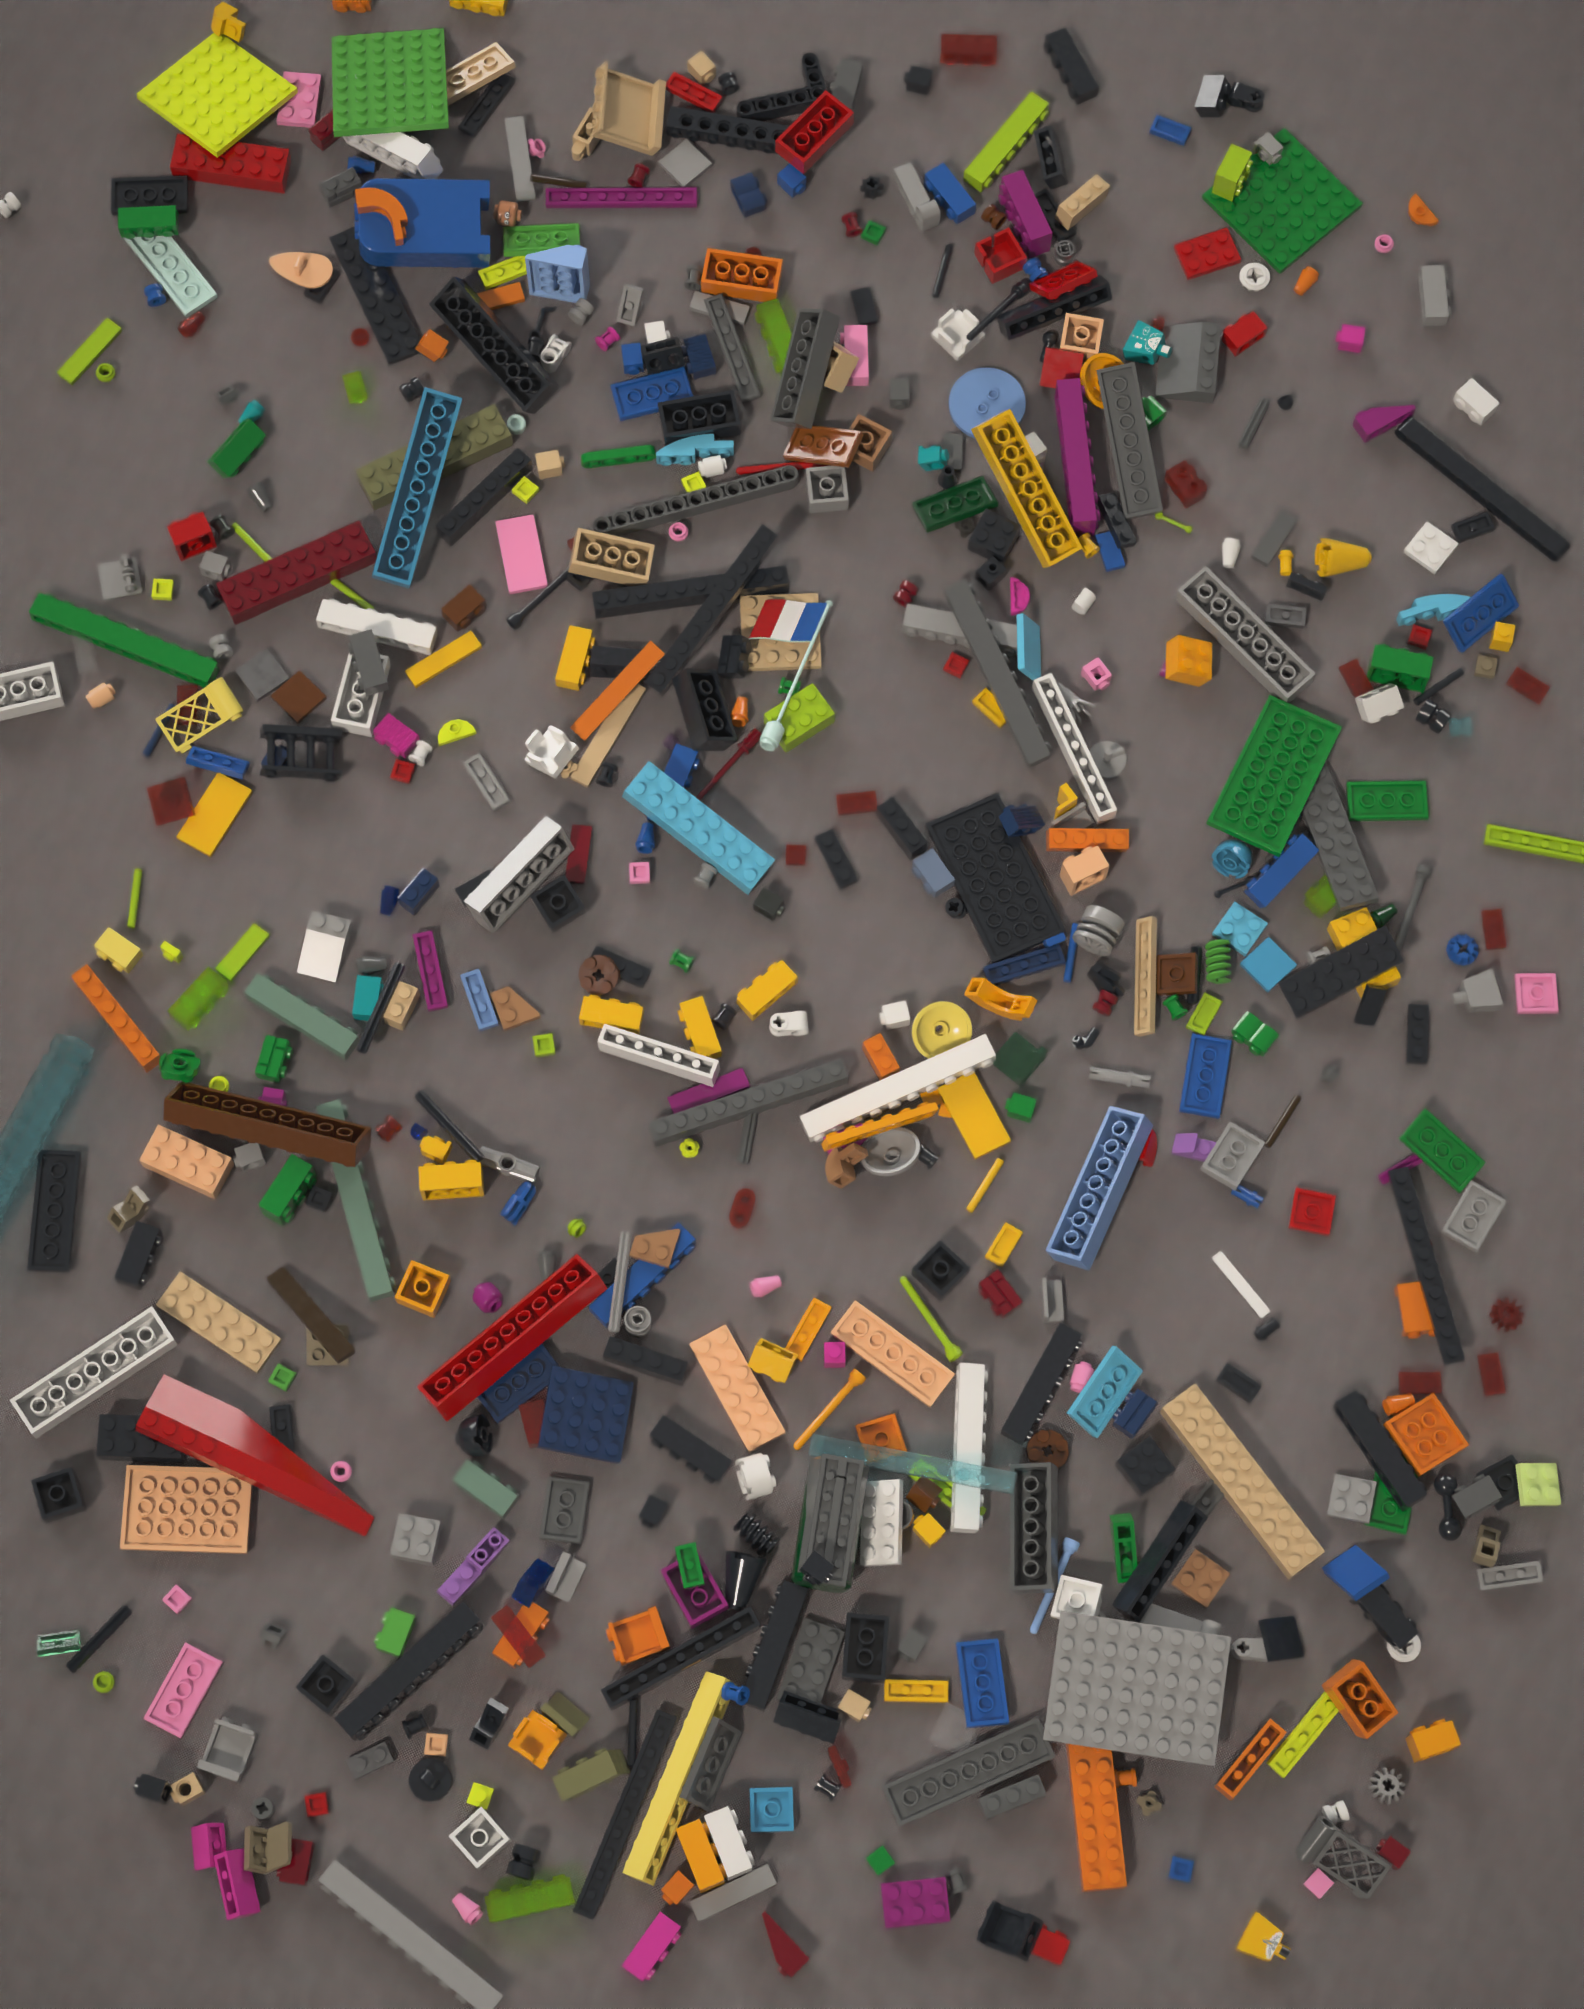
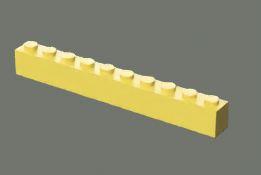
M706 1671L700 1682V1687L692 1701L691 1709L676 1740L675 1747L667 1762L664 1774L659 1781L654 1798L651 1800L649 1810L642 1822L637 1839L634 1841L630 1856L625 1863L622 1873L633 1879L652 1886L655 1884L676 1833V1828H678L688 1803L679 1797L682 1787L687 1780L691 1766L695 1761L713 1716L722 1720L730 1700L722 1699L721 1696L723 1685L726 1682H730L725 1677Z

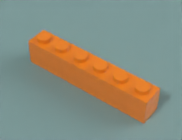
M88 964L72 974L71 978L144 1071L148 1073L159 1065L160 1054Z

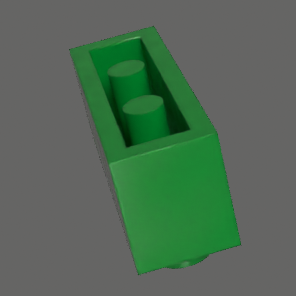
M176 205L118 208V229L121 238L133 239L134 237L152 238L154 236L171 237L178 235V212Z
M245 419L208 459L207 463L222 478H232L238 473V467L251 458L252 455L250 453L264 443L263 439L266 434L251 419Z

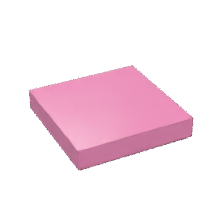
M1521 973L1514 975L1517 1014H1557L1559 1012L1556 973Z

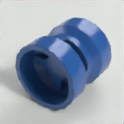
M1038 257L1032 258L1023 266L1024 272L1030 275L1031 282L1049 274L1045 268H1042V263Z

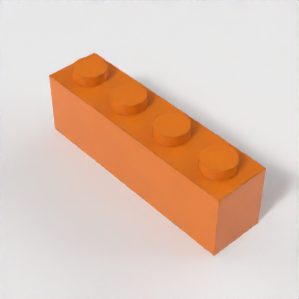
M1049 828L1046 831V851L1081 852L1090 846L1092 848L1098 846L1101 852H1126L1129 849V829Z
M1270 1718L1214 1788L1230 1801L1234 1799L1287 1732Z

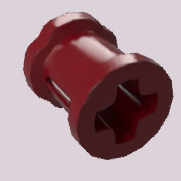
M636 163L632 176L627 179L628 184L634 188H643V181L649 175L650 169L643 164Z
M855 212L847 213L841 217V221L845 224L847 230L845 232L846 236L851 238L857 237L862 233V228L857 221L858 215Z

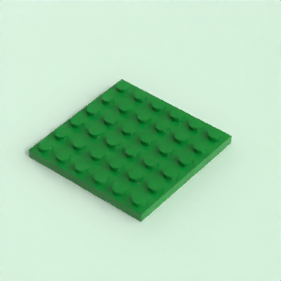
M1285 128L1273 136L1283 146L1280 161L1269 165L1266 161L1261 160L1258 153L1255 155L1252 153L1251 160L1253 164L1250 168V175L1247 181L1244 180L1240 195H1235L1233 201L1213 194V186L1202 194V199L1279 274L1284 272L1358 211L1363 204Z

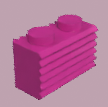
M387 713L373 729L374 739L382 746L384 744L389 746L390 751L397 757L401 755L407 758L410 752L417 746V740H420L417 733L390 713Z

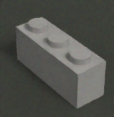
M1444 265L1421 266L1418 278L1423 326H1446L1448 318H1451V307H1448L1447 302L1450 299L1449 289H1446L1448 273L1445 272Z

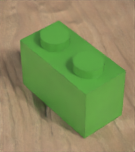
M391 1607L389 1612H385L382 1619L384 1624L382 1632L378 1631L375 1637L376 1649L401 1658L417 1618L412 1614Z

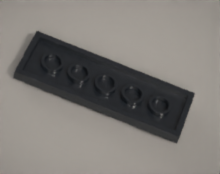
M1385 925L1279 982V985L1295 1017L1299 1019L1404 963L1405 960Z
M39 1150L27 1265L28 1271L70 1273L81 1161L80 1151Z

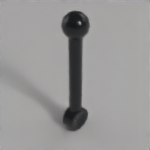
M1247 877L1243 882L1225 890L1215 891L1214 897L1220 898L1223 894L1246 885L1251 878Z

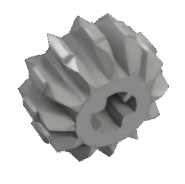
M1387 1767L1382 1768V1773L1376 1770L1374 1772L1376 1777H1370L1369 1779L1375 1785H1370L1368 1788L1369 1790L1376 1791L1372 1794L1373 1798L1378 1795L1380 1796L1379 1803H1383L1385 1798L1387 1805L1392 1804V1799L1398 1802L1400 1799L1397 1794L1404 1795L1405 1793L1399 1787H1404L1406 1783L1398 1781L1403 1776L1399 1774L1395 1777L1396 1770L1394 1768L1391 1769L1389 1774ZM1388 1781L1390 1782L1389 1786L1392 1789L1386 1791L1384 1790L1385 1786L1382 1783Z

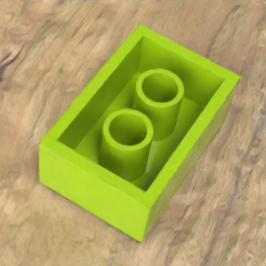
M813 683L791 696L780 723L783 725L785 732L779 745L785 753L835 722L834 711ZM785 701L764 713L765 725L769 721L777 720Z

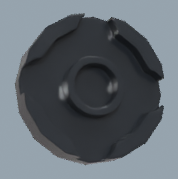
M428 1758L421 1760L414 1765L410 1772V1790L415 1797L424 1802L439 1801L451 1789V1772L438 1759Z

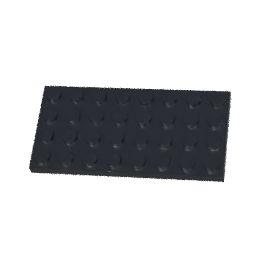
M998 793L926 823V828L944 865L955 879L954 886L966 907V911L992 964L1040 945L1045 939L1063 932L1064 934L1066 933V929L1020 836L1008 837L999 819V815L1003 813L1005 806Z

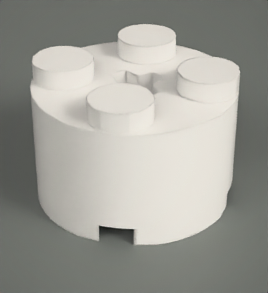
M762 1453L736 1459L735 1466H740V1470L736 1471L742 1493L748 1494L745 1498L746 1500L772 1494L773 1487H776V1480L773 1474L770 1475L768 1469L770 1467V1460L767 1454L762 1455Z

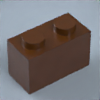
M469 584L441 608L442 617L459 632L461 629L467 628L471 624V620L476 616L479 617L485 612L487 607L486 600Z

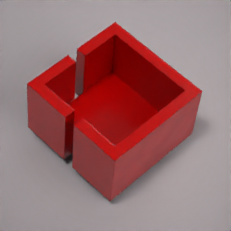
M1009 227L994 234L992 248L991 236L975 243L974 254L982 268L985 267L984 271L992 284L1023 270V266L1027 262V256Z

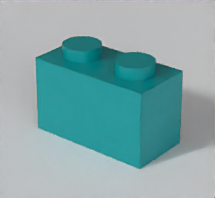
M357 975L352 1009L354 1020L369 1021L385 985L381 977Z

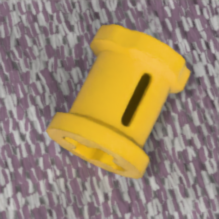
M1085 533L1078 538L1086 559L1093 557L1100 550L1099 546H1096L1091 540L1090 533Z

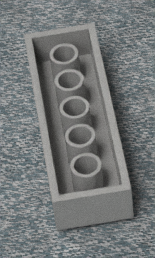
M546 816L495 867L487 878L468 895L464 903L477 923L491 933H494L575 848L564 829Z

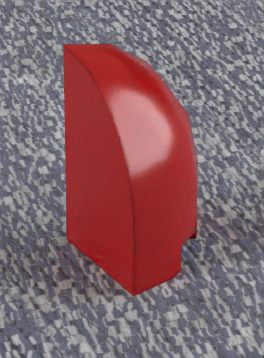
M1153 1129L1138 1159L1144 1161L1143 1166L1153 1167L1157 1153V1137Z

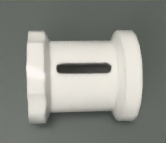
M417 740V746L408 759L419 766H424L425 758L433 750V747L424 741Z

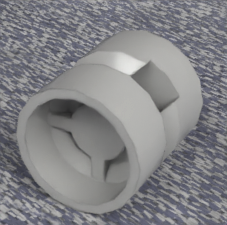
M633 1306L627 1310L624 1316L627 1333L634 1338H642L648 1335L652 1327L649 1311L643 1306Z

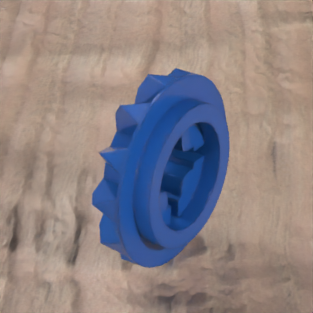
M1467 934L1454 936L1449 940L1446 947L1449 959L1457 965H1469L1476 960L1479 954L1477 943L1474 938L1469 937ZM1458 945L1461 947L1468 945L1466 949L1468 953L1462 952L1458 954L1460 949Z

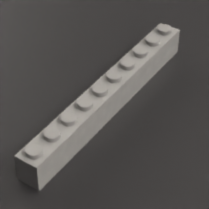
M336 1860L331 1863L318 1881L322 1883L320 1886L322 1890L329 1895L332 1892L339 1897L337 1902L346 1909L349 1906L356 1911L353 1915L363 1923L367 1919L373 1924L370 1928L379 1936L384 1933L389 1937L387 1942L396 1950L399 1947L406 1951L404 1954L406 1958L413 1963L416 1960L423 1965L422 1971L430 1977L433 1974L440 1979L438 1984L447 1991L452 1988L457 1992L455 1997L464 2005L468 2001L474 2006L473 2009H496L505 1996Z

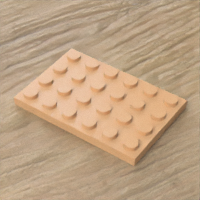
M127 1465L120 1549L248 1554L252 1485L217 1468Z

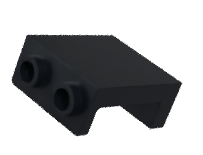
M993 1900L987 1909L984 1922L978 1930L976 1941L986 1947L1028 1962L1044 1921L1035 1915L1020 1912Z

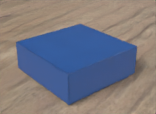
M1064 932L1043 941L1044 947L1047 948L1065 941Z
M1173 1856L1168 1878L1190 1883L1194 1861Z

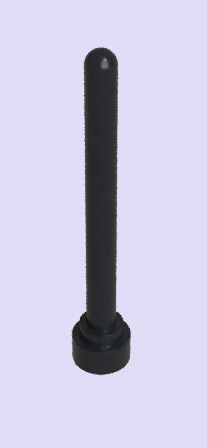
M1017 282L1012 287L1011 294L967 334V340L972 341L1016 299L1025 297L1028 294V287L1023 282Z
M569 567L521 611L514 614L511 613L506 618V622L512 629L517 630L520 628L524 621L523 619L566 580L570 574L568 572Z

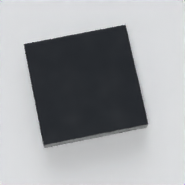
M1513 1454L1476 1474L1477 1477L1482 1474L1485 1476L1490 1475L1501 1493L1503 1500L1494 1505L1497 1511L1519 1500L1515 1466L1518 1462Z
M1295 1615L1258 1620L1268 1662L1304 1657Z

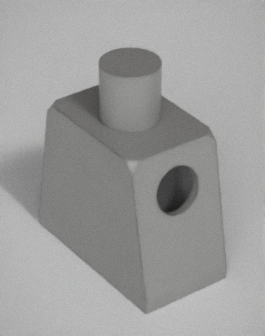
M1493 969L1463 980L1460 984L1461 991L1451 994L1453 1004L1464 1003L1469 1013L1499 1011L1503 1006Z

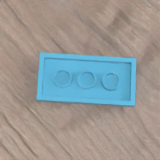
M1112 1346L1067 1411V1414L1091 1436L1098 1438L1143 1370L1118 1347Z

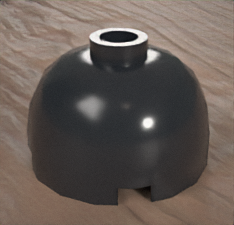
M479 1414L465 1418L460 1423L455 1434L456 1444L469 1456H485L492 1451L493 1435L492 1433L488 1435L487 1427L490 1426V1423L486 1416Z

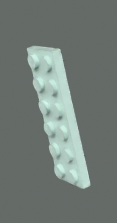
M172 237L123 238L157 282L162 285L164 291L186 318L218 298L217 293Z

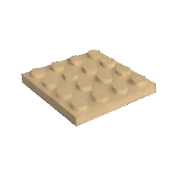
M818 593L740 596L741 635L749 639L765 600L784 599L804 603H818ZM820 631L803 669H821ZM750 639L752 650L748 656V671L798 670L810 642Z

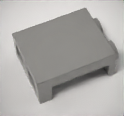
M223 1716L221 1720L215 1718L214 1729L202 1760H199L197 1768L201 1771L240 1783L258 1734L253 1731L254 1727L242 1723L240 1727L234 1725V1720Z

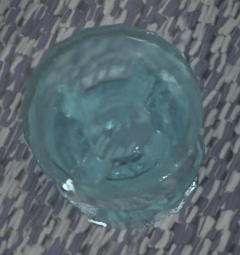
M1470 716L1463 717L1462 719H1449V733L1451 737H1458L1459 735L1472 736L1473 726Z

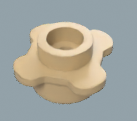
M571 760L566 765L568 768H564L560 773L564 779L569 778L578 769V765Z

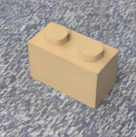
M399 981L383 1016L385 1024L404 1031L420 997L418 988Z

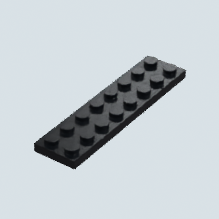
M355 227L330 236L329 241L388 365H393L420 354L415 349L420 339L385 266H374L364 261L359 251V239H355Z

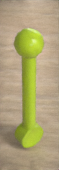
M1163 513L1155 514L1157 520L1163 519L1184 529L1186 533L1192 532L1191 526L1178 523L1163 516Z

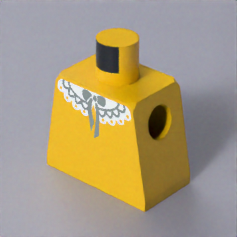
M1254 1912L1235 1950L1270 1962L1273 1955L1286 1960L1291 1948L1280 1943L1284 1936L1281 1930L1260 1913Z

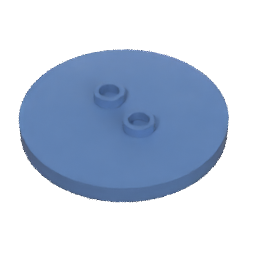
M985 367L971 370L962 375L951 389L949 395L950 416L957 428L972 438H975L971 431L972 428L1004 410L1011 409L1019 425L1024 417L1026 407L1024 391L1013 376L1000 369Z

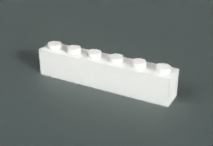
M323 599L316 618L318 628L346 635H353L372 629L375 642L426 655L432 654L438 635L436 627L431 623L423 622L422 624L415 622L411 618L402 619L391 613L382 614L371 608L362 609L355 604H342L335 599Z
M604 1024L597 1041L599 1051L714 1087L720 1071L719 1060Z

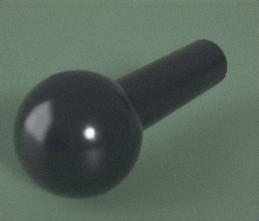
M1047 331L1042 336L1044 346L1039 359L1041 362H1044L1046 347L1051 348L1057 342V335L1052 331Z

